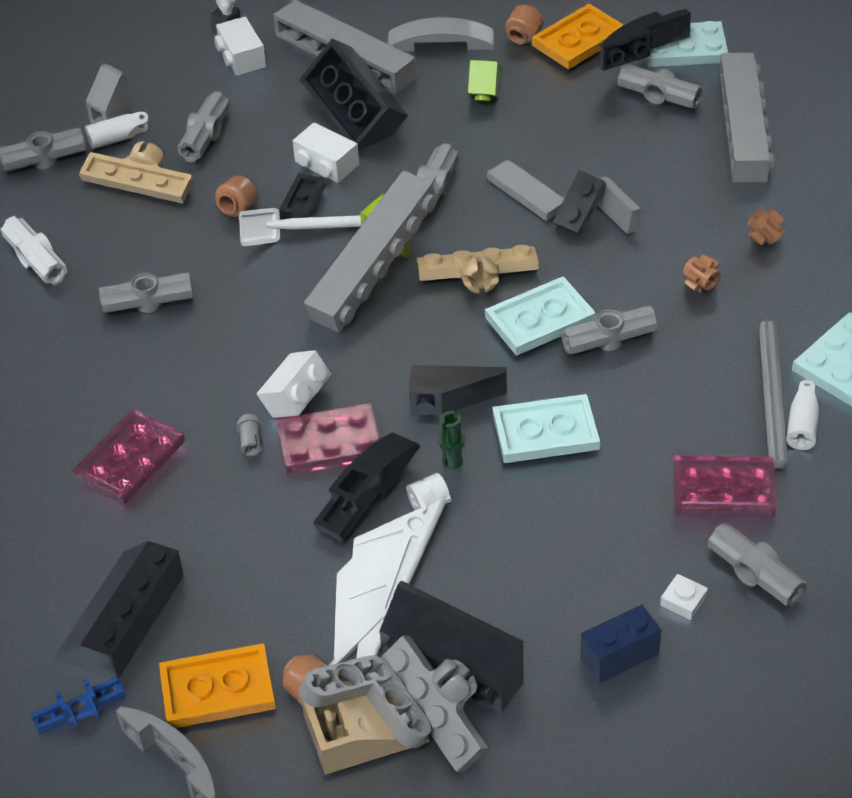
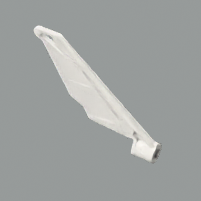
M439 473L423 478L422 481L418 480L407 485V495L415 511L354 538L353 557L337 573L334 660L329 665L343 662L356 649L357 658L369 655L377 656L381 648L379 631L396 587L401 580L410 584L445 505L451 502L447 485Z

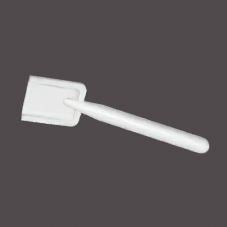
M277 208L240 211V242L242 246L275 243L280 239V229L301 230L361 227L360 215L280 220Z

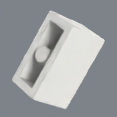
M246 16L216 25L217 36H214L218 52H223L226 66H231L236 76L266 67L264 46Z
M316 123L310 125L292 140L296 163L337 183L359 166L358 143Z
M316 350L290 353L256 395L273 418L299 416L332 374Z

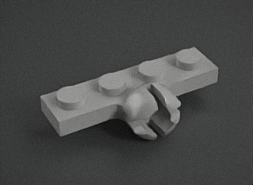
M402 635L381 658L386 660L429 720L431 736L455 771L465 772L489 749L463 710L465 702L476 692L477 680L475 676H472L468 681L465 679L471 671L459 660L446 659L434 670L411 636Z

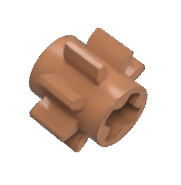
M771 208L767 212L764 209H759L751 216L747 223L751 228L747 234L760 245L764 242L771 245L784 232V228L780 225L784 218Z
M702 254L700 258L698 256L690 258L683 268V274L688 277L684 284L699 293H702L704 289L706 291L712 290L718 284L721 273L716 270L720 263L705 254Z

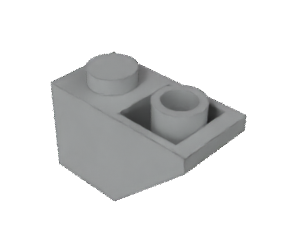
M106 63L101 65L86 100L91 124L120 115L132 114L125 74Z

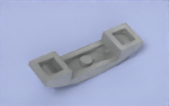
M451 17L426 18L402 24L388 31V44L402 51H414L415 43L467 42V50L494 49L493 28L471 20Z
M124 706L116 710L121 731L143 752L152 745L157 744L188 774L186 781L191 798H217L213 780L205 761L194 745L182 733L167 722L147 712Z

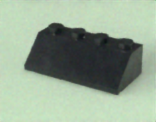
M333 38L299 79L342 135L358 143V150L392 136L408 116L351 46Z
M146 541L124 551L56 653V659L112 679L115 677L120 678L184 576L179 551L151 541Z
M402 580L399 582L379 631L381 652L385 654L402 635L411 636L434 670L446 659L459 660L471 671L465 679L468 681L472 676H475L477 680L476 692L470 698L474 699L483 708H491L502 713L524 683L523 641Z

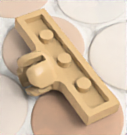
M145 141L136 143L129 156L125 159L90 152L79 172L82 181L182 204L194 184L191 174L161 168L165 160L162 150L150 142L145 150L142 151L146 144Z
M516 245L511 249L501 250L492 247L480 252L461 250L449 255L430 253L424 257L417 258L420 281L461 278L465 287L479 294V289L484 288L485 293L495 288L499 281L498 274L539 270L535 247H529L528 245Z

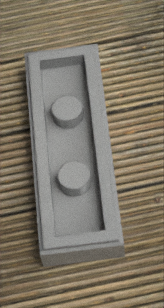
M509 159L487 172V180L545 221L557 215L565 199Z

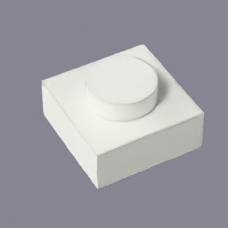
M677 574L661 596L660 606L692 620L707 598L708 588Z

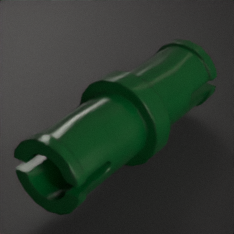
M446 411L440 416L441 434L439 435V446L443 453L442 464L444 467L448 465L450 470H455L462 466V448L465 445V436L461 432V415L458 413L455 419L456 411Z

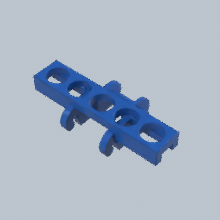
M115 677L94 687H91L88 679H85L83 684L87 693L65 703L60 692H55L57 703L31 714L39 735L65 723H73L75 728H78L79 721L93 715L96 719H99L98 712L101 711L102 707L126 697L119 678ZM111 688L118 689L109 694H106V692ZM77 703L86 704L82 711L73 710V706ZM61 710L63 714L56 716V714ZM44 717H50V718H51V719H49V720H47V721H44V722H42V723L39 724V722H40V720H41L42 718H44Z

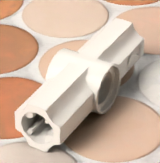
M15 216L8 218L1 228L2 236L15 249L21 264L25 268L31 267L45 283L56 285L62 282L63 277L67 273V267L53 252L47 237L42 232L37 234L23 218H16Z

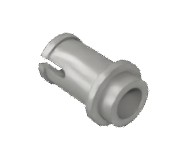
M245 414L239 418L236 424V429L240 433L241 453L243 455L246 453V456H255L262 449L259 431L262 429V423L256 415Z

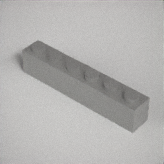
M293 0L274 14L277 37L316 56L320 54L332 38L347 44L357 52L385 88L395 95L417 79L416 57L302 2Z
M754 52L721 53L719 76L733 183L767 182L769 170H774V154L769 153L771 151V135H766L769 129L768 116H763L766 114V99L761 98L763 97V81H758L761 77V65L756 63Z
M404 170L400 173L305 300L304 305L310 320L338 333L342 331L346 324L353 320L358 307L369 298L372 288L378 280L386 275L389 265L395 257L402 253L405 243L412 234L418 231L427 213L432 212L435 208L437 197L432 182Z

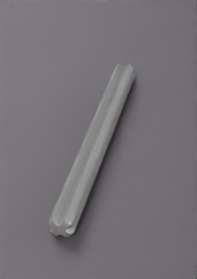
M762 321L760 323L759 336L768 458L771 468L783 469L787 466L788 458L777 325L774 321Z

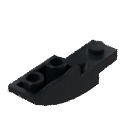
M682 9L662 16L655 11L621 26L600 44V69L605 71L649 57L650 49L690 37L691 13L686 9Z
M392 432L365 449L348 465L328 489L332 498L313 522L316 529L343 542L377 494L382 497L387 494L420 448L419 444Z

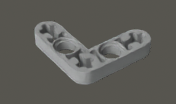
M369 655L311 670L306 674L299 686L298 693L301 699L313 707H324L366 695L395 738L406 747L418 748L422 746L431 731V724L391 666L379 656ZM338 676L348 678L354 686L342 683ZM385 696L396 699L400 706L392 705L386 700Z

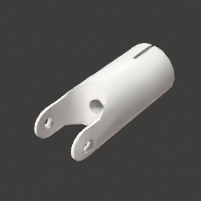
M141 111L120 115L85 126L86 136L91 149L95 150L146 132L149 119L147 113Z
M811 380L800 382L798 392L790 407L786 441L790 447L797 450L811 449L816 443L819 405L815 395V383Z

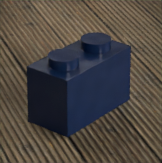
M643 605L637 606L582 632L580 658L596 681L601 683L659 655L661 628Z

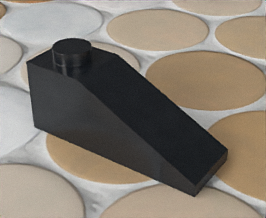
M412 365L409 389L410 415H442L446 411H456L507 393V367Z

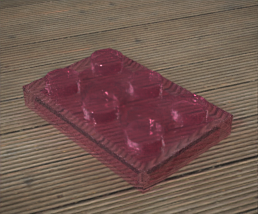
M370 403L276 419L287 475L350 464L365 449L379 440Z
M133 408L72 470L75 480L125 505L185 442L184 434Z
M673 455L675 515L776 517L777 499L773 457Z

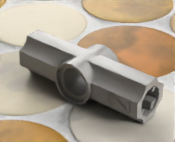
M624 64L618 76V86L642 93L653 104L658 105L668 101L695 110L702 97V87L676 79L675 75L667 69L662 68L652 72L630 64Z
M213 91L212 95L207 96L198 113L192 112L189 115L187 131L177 147L178 155L182 156L185 161L195 163L197 159L202 157L210 141L218 140L222 121L230 109V100L223 93Z
M80 127L52 135L46 131H38L32 133L25 142L0 148V160L4 172L31 165L44 169L53 166L58 158L86 151V145Z
M442 143L441 146L435 148L427 165H421L417 173L418 177L433 183L437 201L440 195L445 196L451 182V174L459 160V152L452 145Z
M140 273L134 276L130 283L99 288L103 313L136 308L143 313H150L159 309L161 303L193 298L189 273L156 278L151 273Z
M651 305L622 313L607 309L599 312L596 320L561 329V338L568 355L596 347L611 351L618 349L625 339L657 331L658 323Z
M728 523L720 524L708 539L707 547L734 567L736 575L744 584L751 587L758 584L785 606L794 605L806 590L807 582L780 563L778 554L765 542L753 543Z

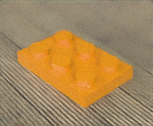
M589 3L532 36V46L569 70L599 52L600 44L611 33L623 26V24Z
M264 643L159 663L166 722L174 728L276 709Z

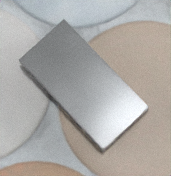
M607 176L599 178L604 180L607 186L597 206L626 234L636 232L641 208Z

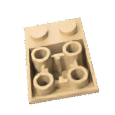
M341 681L348 686H354L351 681ZM366 695L324 707L310 706L301 699L304 718L325 775L409 749V747L402 745L395 738ZM385 696L389 703L394 706H400L396 699ZM429 737L426 738L423 744L430 742Z

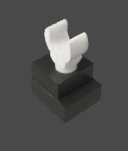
M215 0L219 7L211 13L213 32L217 33V24L242 18L240 8L234 6L236 0Z

